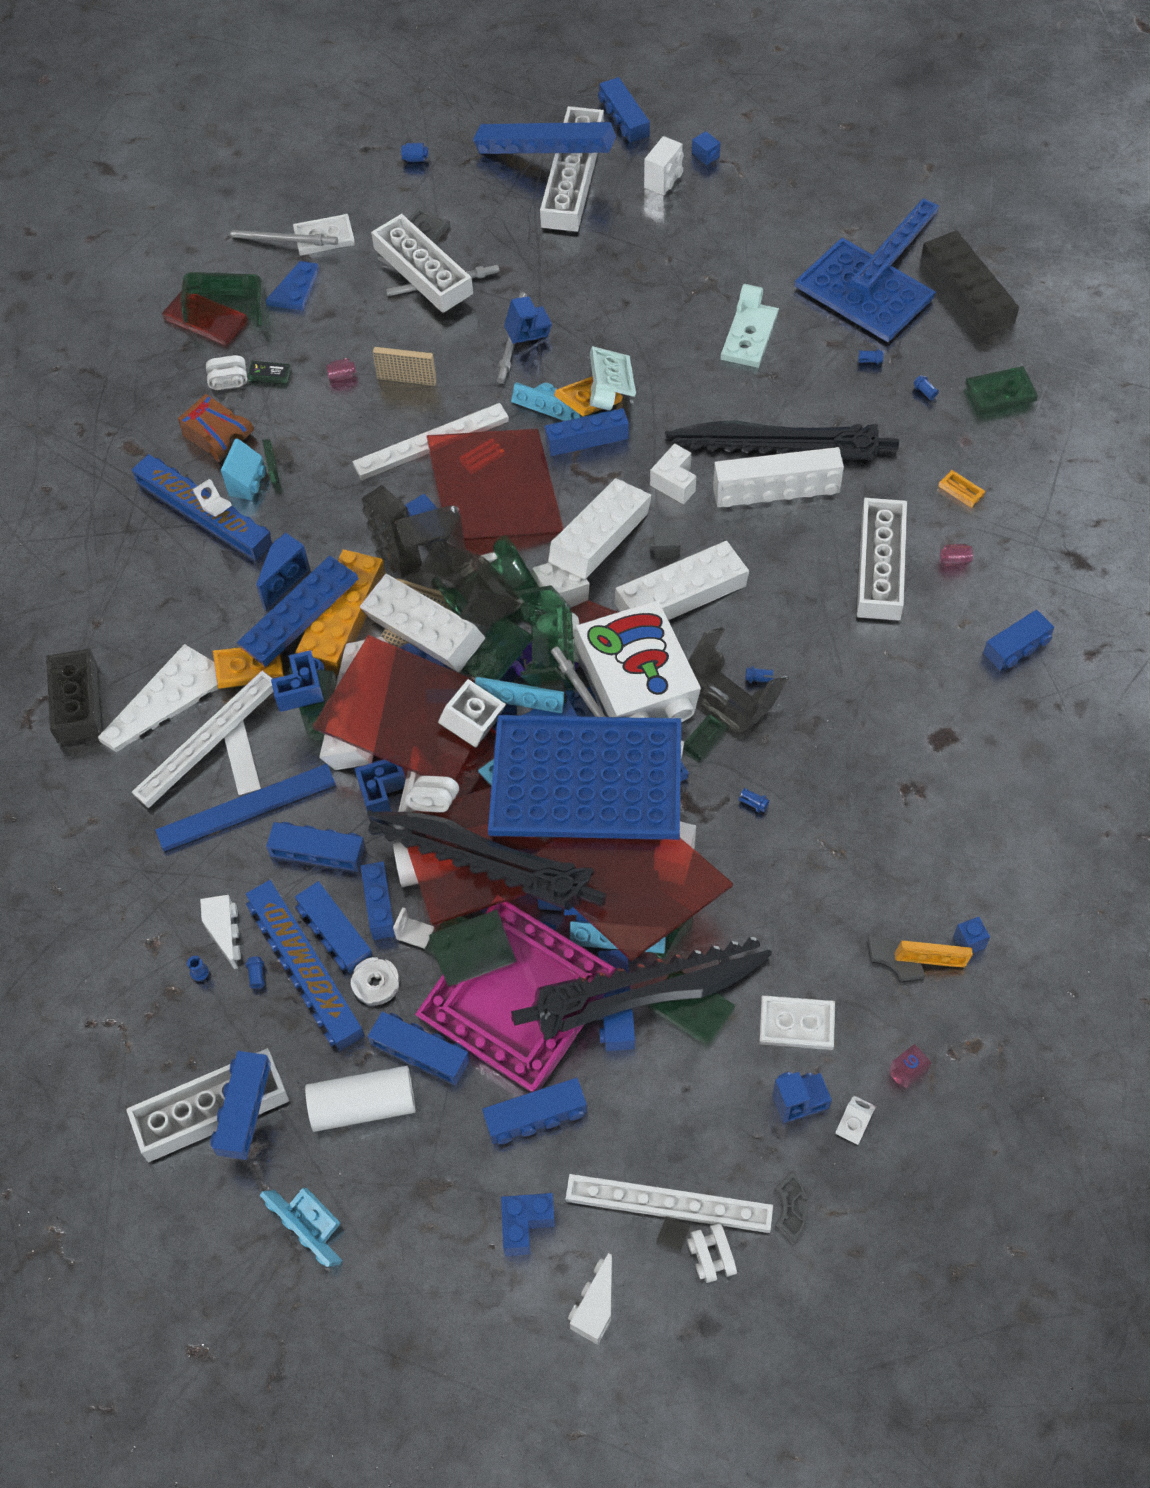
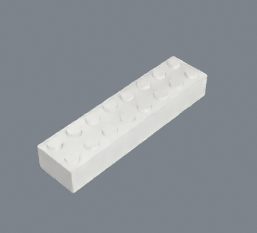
M569 106L564 119V123L604 122V110ZM555 153L540 209L541 228L578 232L598 153Z

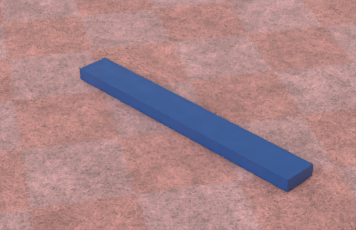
M923 198L851 279L850 285L867 293L938 212L939 205Z
M324 764L155 829L165 852L333 787L336 784L328 764Z

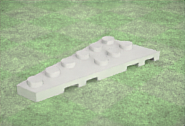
M184 644L98 736L99 741L115 752H118L139 739L142 733L149 729L154 730L160 726L159 723L168 717L171 719L193 706L207 693H214L219 690L214 662Z

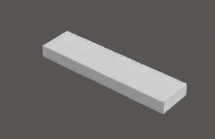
M242 720L224 737L239 797L261 789L244 720Z

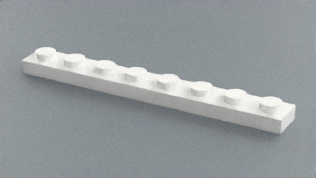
M498 403L354 460L353 466L362 481L509 422V417L502 405Z
M261 671L132 791L133 795L147 808L153 805L273 692L271 683L273 678Z
M569 1174L565 1198L566 1202L713 1225L721 1223L722 1226L765 1233H770L773 1212V1205L573 1174Z

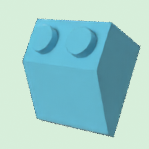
M239 439L234 440L221 469L228 495L251 501L254 494L259 491L260 481L262 477H265L267 471L262 456Z

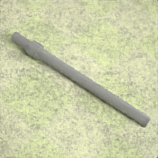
M231 230L232 238L314 243V245L318 246L338 244V237L324 236V234L299 235Z
M498 265L484 268L480 266L475 267V270L466 271L471 278L477 277V279L500 272ZM412 284L386 289L388 297L418 290Z
M521 292L519 294V297H527V294L525 292ZM509 336L503 358L498 366L497 382L500 384L505 382L506 374L510 371L511 367L510 359L514 344Z
M558 646L553 648L551 653L560 664V670L564 675L568 676L595 717H606L574 671L575 667L572 662L566 659Z

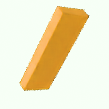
M903 940L894 953L895 960L962 968L967 965L973 955L972 948Z

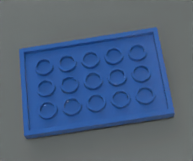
M841 238L795 280V287L886 342H889L935 297L936 292L892 266L886 270L867 293L851 286V279L872 257V254Z

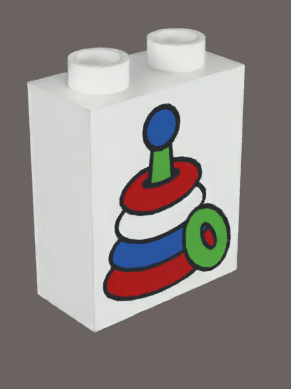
M659 600L576 626L573 649L600 709L606 717L681 718V722H683L695 713L701 687Z

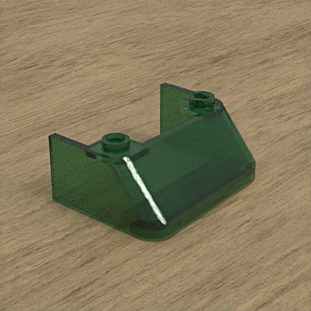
M189 272L184 275L181 293L184 323H188L190 294L257 296L258 325H262L264 282L258 275Z
M552 585L517 590V595L525 602V606L522 607V614L524 619H527L531 624L533 664H529L525 671L520 672L521 677L531 686L560 689L574 688L568 676L564 675L560 670V664L551 653V650L558 646L566 659L570 660L574 665L573 624L570 605Z

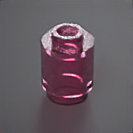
M349 358L331 361V364L326 365L329 380L339 381L353 378V373H356L354 361L350 362Z
M966 544L944 545V548L940 550V560L944 562L945 566L967 565V563L973 561L972 546H967Z

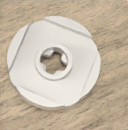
M372 957L363 960L355 967L351 978V987L358 1000L369 1007H373L390 1001L398 993L400 979L396 967L390 961ZM371 978H381L382 980L379 982V985L371 986Z

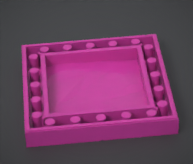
M497 896L415 1015L419 1020L454 1043L462 1045L468 1052L524 1089L534 1092L542 1089L584 1024L565 1032L558 1030L555 1036L548 1040H543V1033L540 1031L537 1021L514 1026L511 1020V1011L531 1007L538 987L572 979L577 980L578 977L586 978L591 983L598 972L605 973L610 978L616 971V968ZM605 993L587 998L585 1004L602 999ZM582 1009L564 1015L562 1020L580 1014Z

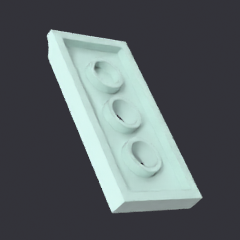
M743 284L737 312L723 347L721 360L759 368L779 312V308L761 305L763 287ZM746 331H753L754 333L747 334ZM742 345H748L749 347H748V348H742V347H740V346H742Z
M592 346L590 360L593 383L591 386L590 406L610 411L614 404L615 392L635 397L636 391L630 356Z

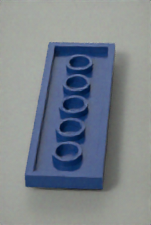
M329 555L251 628L237 644L266 667L359 579L357 574Z

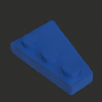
M299 261L265 300L266 306L303 311L319 271L318 264Z

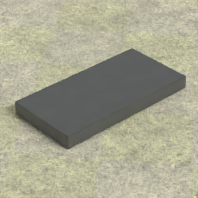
M420 208L408 219L434 244L450 227L449 220ZM380 254L377 255L378 261L392 266Z

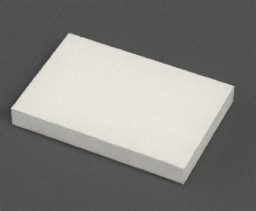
M348 214L293 224L295 234H324V236L338 237L337 245L324 244L323 246L314 245V243L297 242L300 255L355 245Z
M762 996L759 1044L833 1050L835 1001Z

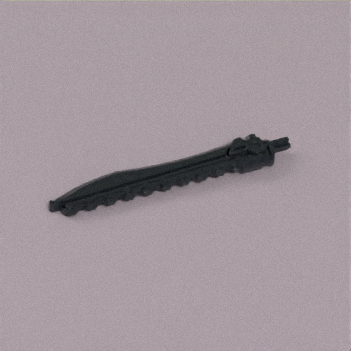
M733 420L707 422L665 431V439L672 440V446L674 443L680 447L689 446L690 449L695 451L701 447H707V450L710 451L724 448L728 452L742 449L745 453L759 450L763 454L770 451L785 454L787 452L839 447L843 460L872 461L874 456L877 455L878 449L899 450V439L879 438L877 424L867 425L865 428L861 424H854L851 427L805 428L771 426Z
M371 810L367 812L370 821H373L368 829L371 835L383 833L389 842L402 840L401 844L405 848L419 847L418 851L422 855L436 853L435 857L439 861L451 859L453 860L452 864L456 868L469 866V870L473 874L488 873L487 877L491 881L503 879L508 888L522 886V891L526 895L530 894L534 898L569 911L575 905H579L581 900L599 907L604 906L606 903V893L588 887L591 876L594 874L593 868L582 867L576 869L573 863H561L524 853L486 839L452 820L412 812H372Z
M749 937L743 946H740L738 942L730 941L724 951L719 946L714 945L711 946L706 955H703L701 951L693 950L686 960L682 955L677 954L672 957L668 964H665L661 959H655L649 969L644 964L637 963L630 973H627L625 969L617 968L610 978L605 973L598 972L591 983L586 978L578 977L577 980L572 979L538 987L532 1006L511 1011V1020L514 1026L537 1021L540 1031L543 1033V1040H548L555 1036L558 1030L565 1032L634 1007L664 1001L702 998L748 975L771 956L772 951L765 950L730 961L729 956L760 947V942L757 938ZM715 960L719 961L718 965L585 1004L587 998ZM582 1009L580 1014L562 1020L564 1015Z

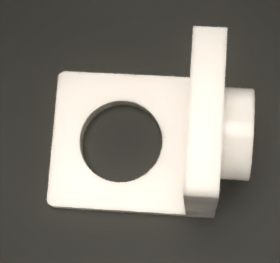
M210 479L193 489L203 510L213 516L221 514L232 506L230 501L220 497ZM209 487L211 489V496L208 499H203L201 491Z
M403 907L393 927L397 940L424 949L427 948L435 930L434 926L408 918L407 910Z
M853 1096L844 1112L836 1134L858 1145L876 1106Z

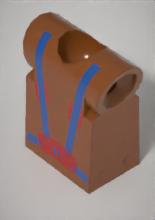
M207 394L203 395L178 418L183 437L206 452L211 453L218 463L228 455L235 439L243 441L254 431V426L249 420L242 416L234 415L232 411Z

